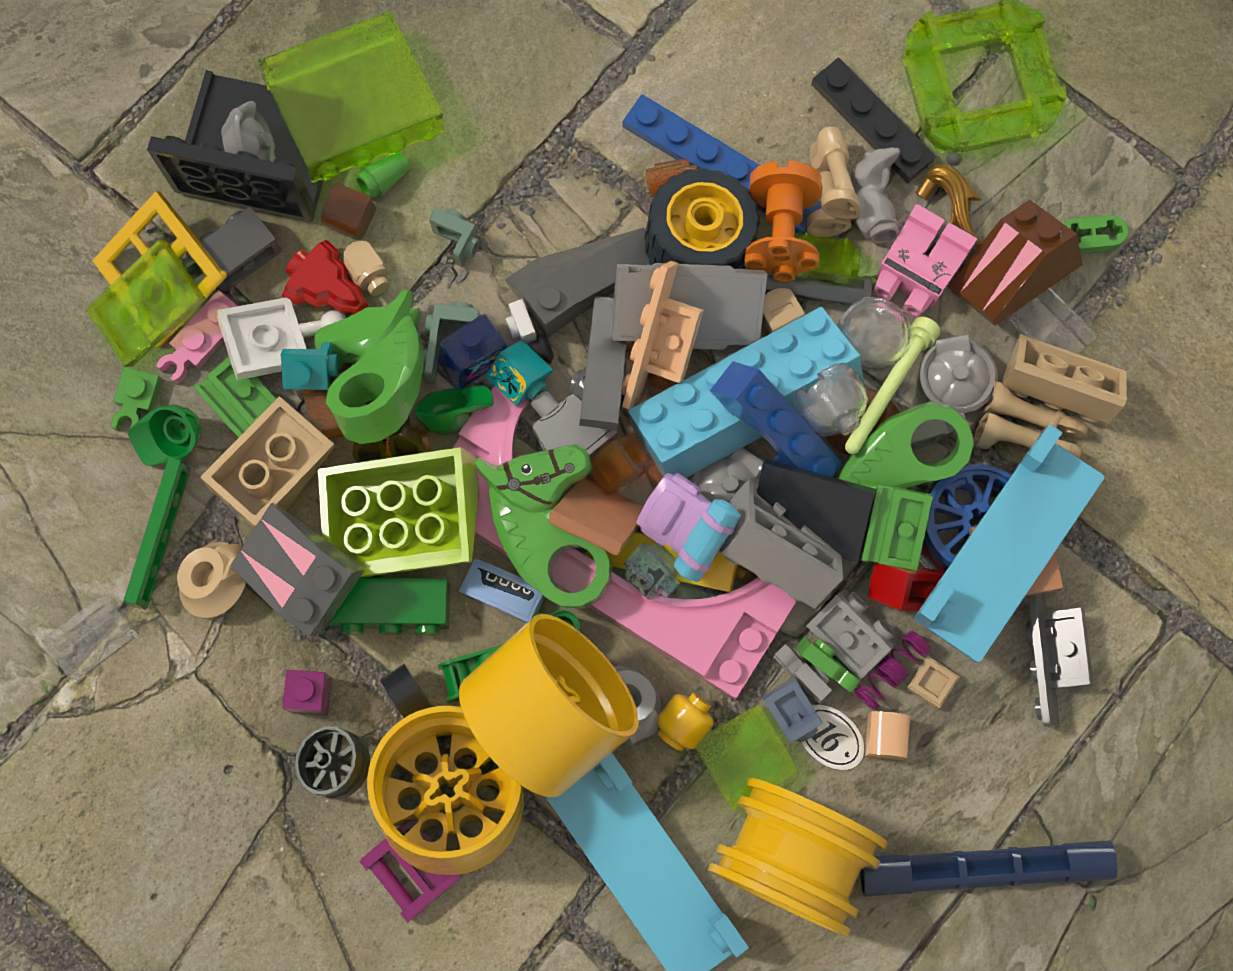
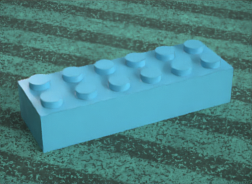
M822 306L683 380L681 383L627 410L636 437L662 477L668 472L672 475L678 473L687 478L763 437L751 426L733 416L710 392V389L732 361L760 369L800 416L864 382L860 355Z

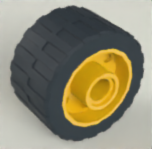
M707 168L689 169L682 171L681 174L670 177L664 185L659 187L650 205L644 238L646 240L645 252L649 257L650 265L674 261L678 264L731 266L734 269H746L744 265L746 248L756 241L760 224V215L757 212L758 206L751 197V192L746 186L741 185L739 180L718 170L713 171Z

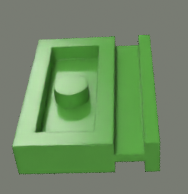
M229 357L210 372L203 382L197 383L194 386L195 390L238 438L276 400L257 377L236 380Z
M876 484L875 489L877 490L861 559L862 561H873L883 565L917 571L933 496L928 493Z

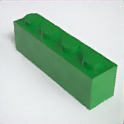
M360 577L326 628H341L342 634L349 635L364 634V628H379V634L400 635L402 634V629H417V634L439 635L440 629H449L450 583L447 578ZM326 629L318 634H325Z

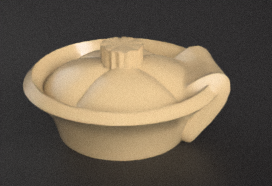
M211 543L192 551L182 561L178 570L177 582L180 600L189 613L201 618H211L226 612L237 602L244 590L246 581L230 565L242 548L240 544Z

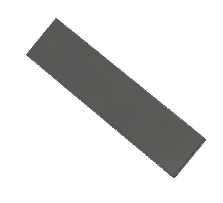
M595 296L579 426L617 431L627 341H613L611 337L614 299Z

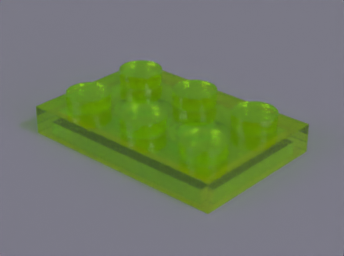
M158 240L86 308V311L123 367H133L201 305L206 298L169 243Z

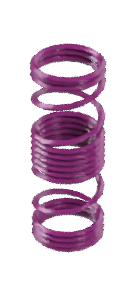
M909 631L902 638V644L907 653L899 649H892L891 657L885 656L881 660L882 662L876 666L878 674H868L869 682L874 690L863 685H858L854 689L857 697L872 710H878L880 705L864 689L872 692L883 701H886V699L873 684L871 676L882 679L894 689H897L896 686H899L909 676L908 671L895 659L894 651L907 656L917 665H920L907 649L904 640L922 657H927L928 653L931 652L930 645L917 633Z

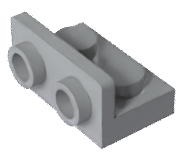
M844 589L806 626L818 638L831 646L836 651L835 655L861 680L899 642L894 637L895 631L886 621L880 618L876 620L866 610L868 605L860 595L853 591L849 593Z

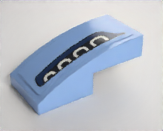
M476 558L459 590L464 596L493 607L499 612L525 623H528L538 614L545 599V596L524 581L523 578Z

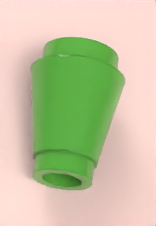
M397 152L394 155L362 166L360 172L355 175V179L364 194L371 196L372 199L376 196L381 198L406 172L411 170V167L406 157L401 152Z

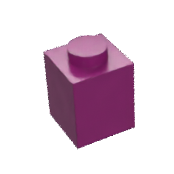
M286 670L282 708L290 713L328 715L332 677L325 672Z

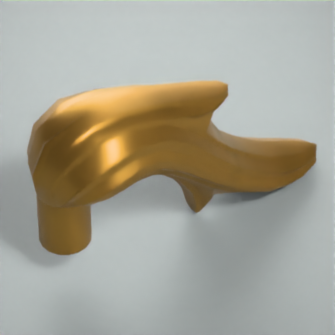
M947 164L933 166L929 169L925 179L915 193L927 201L936 186L943 188L948 193L951 201V219L949 223L976 237L977 241L974 247L978 248L981 242L975 234L971 223L970 207L971 201H980L981 198L957 169Z

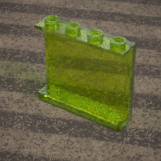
M391 10L258 60L263 82L267 90H271L307 166L311 183L319 180H330L336 177L339 172L352 167L365 166L375 158L385 154H396L408 145L418 141L432 140L439 133L444 132L443 113Z

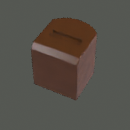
M341 184L333 185L322 209L321 223L326 227L357 239H362L374 216L376 207L371 196Z

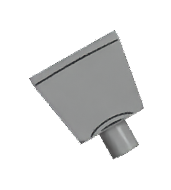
M545 390L530 403L541 416L533 424L532 429L543 451L577 444L587 451L592 462L618 442L616 430L579 426L582 401L573 394L561 403H558L549 391Z

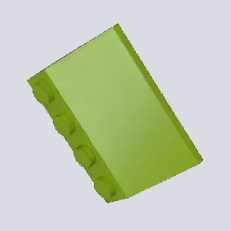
M459 447L318 469L322 538L365 568L360 577L472 562L479 496L477 467L474 464L476 456Z

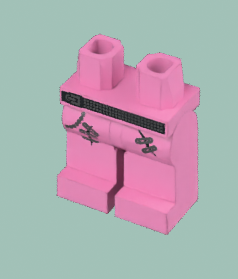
M918 204L913 208L907 222L881 263L876 276L878 280L873 291L875 295L888 301L891 300L897 289L909 295L903 309L915 318L921 317L928 308H934L977 241L976 237L948 223L929 256L925 255L945 220Z

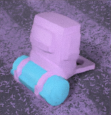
M667 472L647 499L636 524L641 527V531L645 535L655 540L656 543L662 546L667 544L679 554L674 562L675 569L685 579L698 582L702 579L705 572L710 570L713 559L728 536L735 531V525L741 515L727 501L714 499L711 503L700 494L701 488L678 473L672 475Z

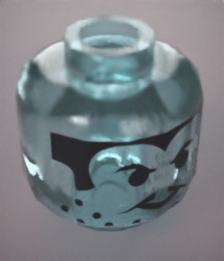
M644 542L624 563L627 567L625 573L626 580L648 600L655 599L660 594L666 599L681 584V581L677 578L679 573L674 567L676 558L658 543L648 546Z

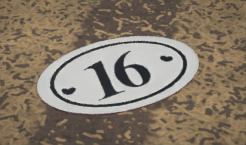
M812 705L823 724L817 727L818 732L813 737L802 742L805 749L817 761L830 768L848 770L856 767L864 756L863 738L856 725L845 714L835 708L825 705Z

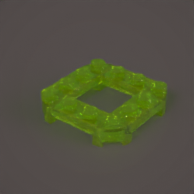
M1000 0L997 4L934 17L933 11L921 15L919 21L910 28L902 49V61L922 131L934 150L951 153L968 152L1036 137L1054 126L1066 99L1065 85H1059L1042 29L1045 19L1039 9L1035 12L1031 7L1022 2ZM1005 41L1022 100L962 113L961 108L956 109L941 55Z

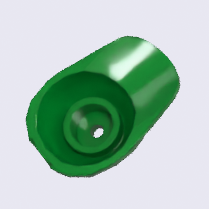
M483 385L443 389L424 396L418 402L414 414L421 425L429 432L438 435L455 434L461 431L471 417L472 412L492 407L494 399L490 389Z
M176 404L165 405L153 409L133 425L128 431V436L142 463L146 466L167 463L168 457L180 460L187 456L199 442L202 425L196 413L189 408Z

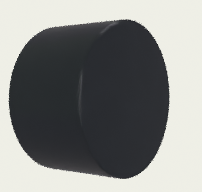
M405 663L380 679L403 718L431 706Z

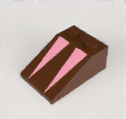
M1028 200L1000 219L949 283V288L995 326L1083 265L1077 233L1037 204Z

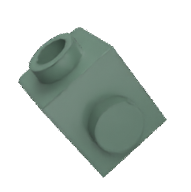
M435 207L429 219L432 231L457 243L453 250V258L456 265L463 267L466 259H472L479 247L480 240L477 239L475 224L466 221V217L455 210L447 209L445 212Z

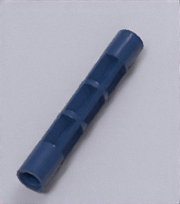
M1111 840L1026 848L1008 847L1007 849L967 852L961 850L938 854L874 856L880 861L878 868L874 870L865 867L860 871L862 894L866 897L910 894L917 891L967 890V888L1005 885L1021 886L1022 884L1115 880L1117 877V857Z

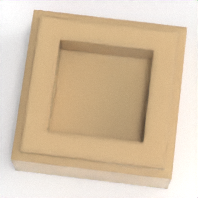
M927 656L906 689L936 709H940L960 676L930 656Z

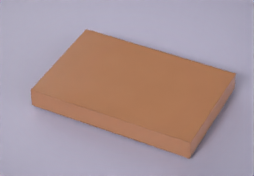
M584 478L553 508L548 522L613 555H618L640 527L636 524V521L644 506Z

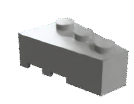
M748 479L728 502L737 509L741 517L735 525L736 529L733 534L729 535L721 546V554L725 555L733 564L742 565L754 572L762 581L772 583L786 591L794 600L802 601L815 609L843 580L842 556L805 525L799 530L782 515L786 509L778 502L773 507L754 492L758 485L751 479Z

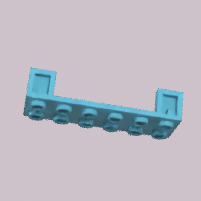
M1051 424L1038 436L913 618L914 621L975 663H979L986 655L1104 480L1103 474L1056 443L1063 432Z
M613 753L608 755L561 796L546 797L666 971H710L733 954L735 957H738L749 949L729 918L721 912L631 784L632 780Z

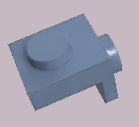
M794 677L762 696L763 701L790 743L796 740L804 742L818 732L817 727L823 724Z

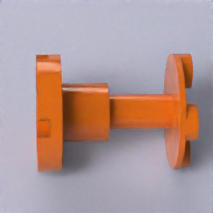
M778 161L758 166L750 174V195L757 204L766 208V221L773 225L772 237L754 241L746 248L744 264L746 268L750 270H765L767 274L773 275L776 281L791 282L795 279V275L810 271L819 266L820 253L817 248L805 240L794 237L795 226L799 225L803 219V209L814 206L822 196V176L815 168L797 161H788L787 167H778Z

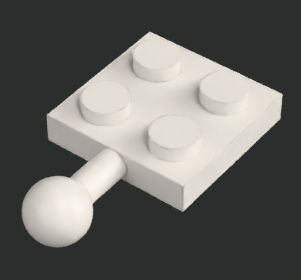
M288 298L225 308L217 311L218 323L236 380L282 372L280 354L283 349H306L303 338L315 336L320 328L347 318L343 313L331 310L326 312L321 317V320L298 324L291 300Z

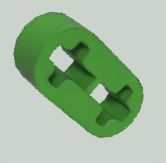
M1116 215L1072 218L1063 223L1071 230H1074L1078 236L1087 235L1081 237L1078 241L1081 254L1114 251L1123 244L1128 235L1126 222ZM1107 226L1110 227L1111 232H1117L1113 240H1110L1107 234H1096L1102 233Z

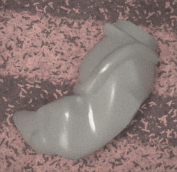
M891 147L866 152L864 159L855 165L851 172L850 179L855 193L858 195L861 210L860 215L853 219L863 236L866 239L871 238L873 243L889 242L895 239L902 229L896 220L894 205L883 193L890 179V168L900 154L899 148Z

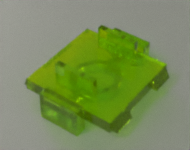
M807 232L805 234H796V238L805 240L817 248L820 253V260L817 268L797 274L795 277L806 279L808 277L833 280V283L846 285L850 283V279H857L861 249H853L854 241H848V238L842 240L808 235Z

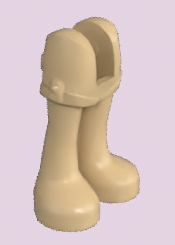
M836 127L823 128L818 134L817 141L810 146V163L813 168L820 172L823 185L821 209L809 214L806 221L808 232L816 237H831L847 231L851 227V219L857 218L861 213L859 198L855 193L846 168L849 162L847 142L841 130Z
M995 381L992 397L983 405V412H986V414L981 418L977 426L973 446L980 449H989L997 441H1007L1031 448L1041 432L1017 425L997 415L1016 417L1044 427L1043 430L1051 424L1063 432L1062 435L1074 438H1084L1087 434L1088 426L1067 416L1060 410L1052 412L1023 401L1014 396L1009 388L1003 386V383ZM1057 440L1056 443L1080 458L1082 453L1081 447L1063 440Z

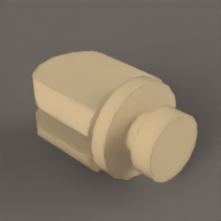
M356 241L348 245L344 251V264L353 282L361 290H368L372 296L384 293L390 286L386 279L388 271L374 247L367 241Z

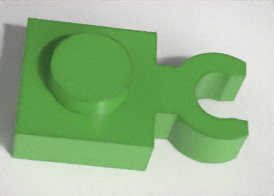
M124 367L113 402L116 405L122 406V408L113 415L111 427L115 431L120 432L122 423L125 420H132V427L141 420V411L151 412L163 379L159 375Z
M804 636L796 646L801 656L827 676L833 678L850 693L860 682L854 673L835 660L833 656L836 651L822 639L818 638L814 643Z

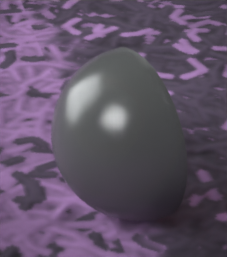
M951 152L947 155L946 160L949 165L956 166L960 163L961 157L958 153Z

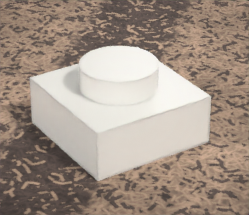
M523 299L510 303L511 316L505 318L512 338L519 337L526 344L536 340L535 330Z

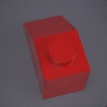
M875 562L867 598L898 610L919 611L945 572L918 566L917 571Z

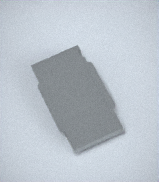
M654 263L653 265L617 264L611 330L613 341H636L641 339L644 326L640 325V318L646 304H650L653 290H650V281L656 268H660L665 263ZM678 264L669 298L704 310L693 349L723 350L727 345H750L760 340L767 273L765 270L734 269L731 266Z

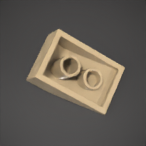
M279 396L200 478L211 492L254 529L271 503L277 504L285 511L290 508L335 445Z

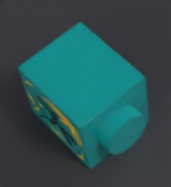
M521 340L499 353L485 377L515 406H518L528 399L532 401L537 395L547 389L548 385L545 381L553 369Z

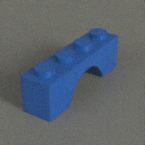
M732 361L710 389V392L733 416L751 426L773 446L778 454L774 461L831 477L842 466L843 463L760 369Z

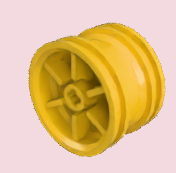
M749 778L745 786L751 791L750 796H741L737 803L739 807L746 811L747 817L735 844L729 847L719 844L715 852L721 855L722 858L718 865L710 863L707 871L790 913L848 937L851 929L844 925L847 916L856 918L859 912L857 908L850 904L848 898L861 869L867 867L875 870L878 868L880 861L874 857L876 850L885 851L888 842L870 829L812 800L756 778Z

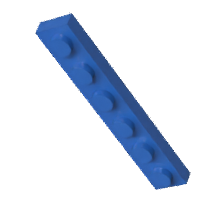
M643 94L640 95L622 121L623 128L692 170L707 168L708 170L724 172V174L739 180V183L746 186L748 190L750 174L758 166H761ZM818 201L814 206L803 209L802 222L795 226L796 233L801 236L807 231L806 221L808 215L821 209V201ZM757 204L758 210L766 214V208Z

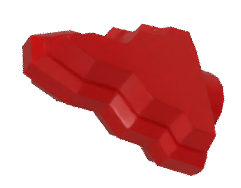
M328 240L317 244L310 253L301 249L290 259L286 267V274L291 277L282 293L283 298H288L297 306L304 303L317 309L331 306L340 313L354 315L368 307L360 288L349 280L348 269L339 260L340 251Z

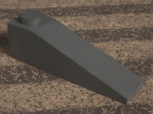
M643 227L535 259L505 279L516 297L519 300L523 299L526 310L548 338L593 307L595 296L608 297L615 292L617 264H650L649 257L645 252L646 240L644 238L646 230Z

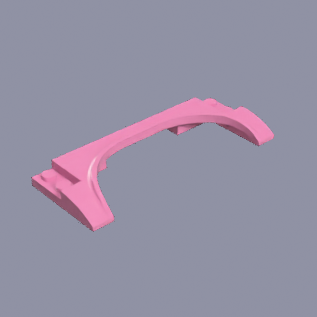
M494 386L491 390L494 405L473 412L459 432L460 438L453 448L461 447L475 455L476 459L481 457L490 464L498 466L513 459V444L518 422L531 400L528 399L515 406ZM477 469L479 496L475 536L507 556L493 521L489 485ZM574 548L564 550L559 554L552 566L554 583L561 591L567 593H576L587 588L592 583L596 572L595 561ZM612 572V583L601 600L588 606V608L736 700L797 601L791 598L786 591L772 583L762 581L759 577L741 588L710 598L675 599L655 595L650 592L647 594L648 597L645 598L635 589L634 585Z

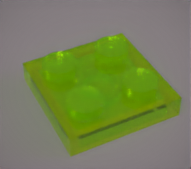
M759 704L707 734L695 747L731 811L739 807L737 803L741 796H750L751 791L745 786L749 778H756L777 785L799 772Z

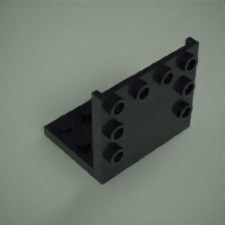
M206 70L185 141L175 136H165L164 139L151 136L147 151L175 193L245 208L251 207L254 210L312 222L345 103L341 98L333 100L214 75L213 71ZM249 101L255 102L256 111L266 121L274 140V156L276 159L273 162L261 160L256 155L246 151H238L237 154L225 152L221 131L233 109Z

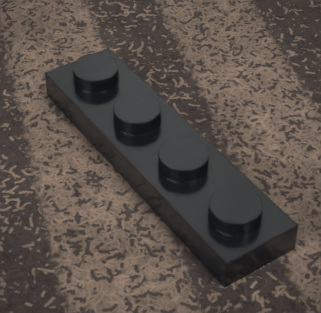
M839 57L812 79L811 85L874 150L891 147L900 149V154L891 167L907 184L934 162L936 156Z

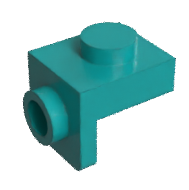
M323 342L321 349H283L280 354L283 389L328 390L332 378L338 376L339 357L338 354H332V342Z

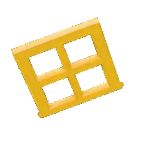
M158 191L153 193L92 260L154 341L156 347H161L227 277L226 271L218 266L168 200ZM157 214L177 238L159 259L139 235ZM131 243H133L150 265V268L133 287H131L113 263ZM186 252L190 254L206 275L202 282L188 296H186L168 273ZM160 280L180 304L162 324L158 322L142 301Z

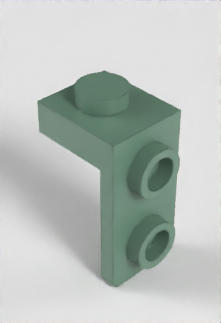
M459 301L453 302L452 305L434 304L433 315H427L425 337H429L428 350H423V372L427 383H436L443 329L458 331L472 322L461 331L480 332L481 317L479 309L473 308L472 304Z

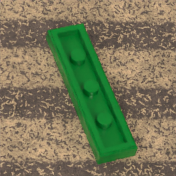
M168 457L123 601L135 608L148 609L191 471L189 467L178 459Z

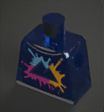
M484 314L440 342L438 363L455 388H465L485 376L499 353L510 347V344L497 325Z

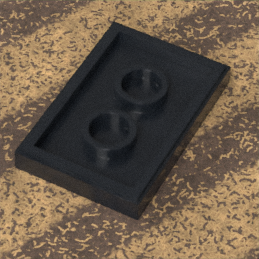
M765 459L762 464L757 494L772 507L776 502L783 506L786 511L782 515L799 530L805 525L839 553L843 559L858 563L877 489Z

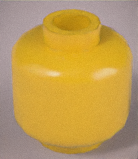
M692 693L690 697L683 694H675L658 715L657 725L660 730L657 734L667 744L680 752L684 748L696 749L714 725L713 718L708 713L711 705L696 693Z

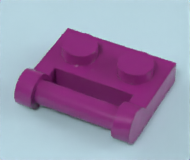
M417 819L408 820L397 830L404 836L418 821ZM424 830L422 838L425 841L434 842L433 839L429 836V834ZM386 838L359 861L366 871H372L402 909L400 914L407 923L416 918L425 908L462 878L461 874L449 876L436 875L415 868L392 849ZM389 852L393 854L423 892L416 900L413 899L382 860Z

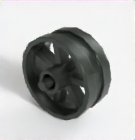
M323 726L313 730L303 739L295 759L296 776L303 788L315 795L337 800L351 796L363 785L368 776L370 766L368 747L362 738L337 726ZM345 736L351 745L340 752L342 739ZM332 738L331 748L328 751L324 743ZM353 755L352 764H350L348 758ZM313 769H322L315 780ZM347 774L346 778L341 782L340 776ZM330 776L333 788L326 791L321 790Z

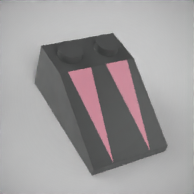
M275 503L269 505L230 565L277 614L309 637L326 629L365 570L363 566Z

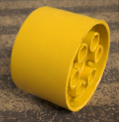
M548 614L534 616L462 681L459 689L460 704L464 717L482 748L513 780L526 789L545 797H558L564 794L630 738L638 728L639 720L634 700L623 679L610 661L580 631L567 622Z
M430 707L410 714L399 721L385 734L378 744L368 771L367 790L370 806L389 845L410 865L436 875L466 874L494 861L514 839L519 829L524 809L523 786L508 776L500 767L482 775V768L491 758L472 733L461 707ZM452 735L450 756L442 754L441 757L436 737ZM463 755H471L477 760L475 766L467 770L457 768L456 762ZM425 759H432L438 763L436 770L431 774L425 775L417 771L418 765ZM397 765L413 775V782L390 778L394 767ZM445 783L448 787L455 785V795L451 798L446 794L441 795V785ZM487 785L494 786L499 790L497 798L490 802L483 801L478 797L480 789ZM408 794H416L421 797L419 806L413 810H405L400 807L403 797ZM461 803L464 804L459 811L453 813V809L457 808ZM442 809H444L445 812H446V814H444V813H442V812H439V811L442 810ZM496 811L504 813L500 822L496 824L484 816L483 812ZM408 820H418L404 836L395 828V826ZM468 821H477L482 824L483 829L478 836L468 838L461 833L463 825ZM430 825H438L443 828V835L435 842H428L422 838L423 831ZM449 834H457L460 845L459 850L447 851Z

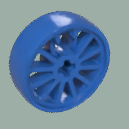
M968 465L964 466L955 476L938 480L930 489L928 494H932L933 498L923 543L931 557L945 570L948 569L956 557L950 552V549L962 538L968 540L970 537L969 529L972 526L969 521L973 517L975 519L983 518L991 505L988 504V499L992 486L1001 491L1012 475L993 466ZM973 481L982 482L985 485L983 495L979 486ZM963 489L969 492L972 497V504H957L954 499L955 491ZM940 495L945 497V505L938 502ZM934 512L955 517L958 521L935 524ZM958 529L959 534L947 545H943L937 532Z

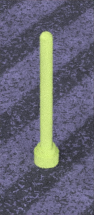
M917 317L908 329L909 343L845 444V449L849 454L859 452L921 350H926L935 344L941 330L932 319Z

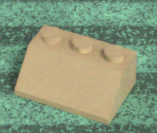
M1020 334L1004 371L1003 386L1009 388L1012 394L1025 398L1030 396L1042 400L1045 405L1056 410L1065 408L1078 413L1081 418L1090 422L1102 421L1110 424L1124 408L1127 401V371Z

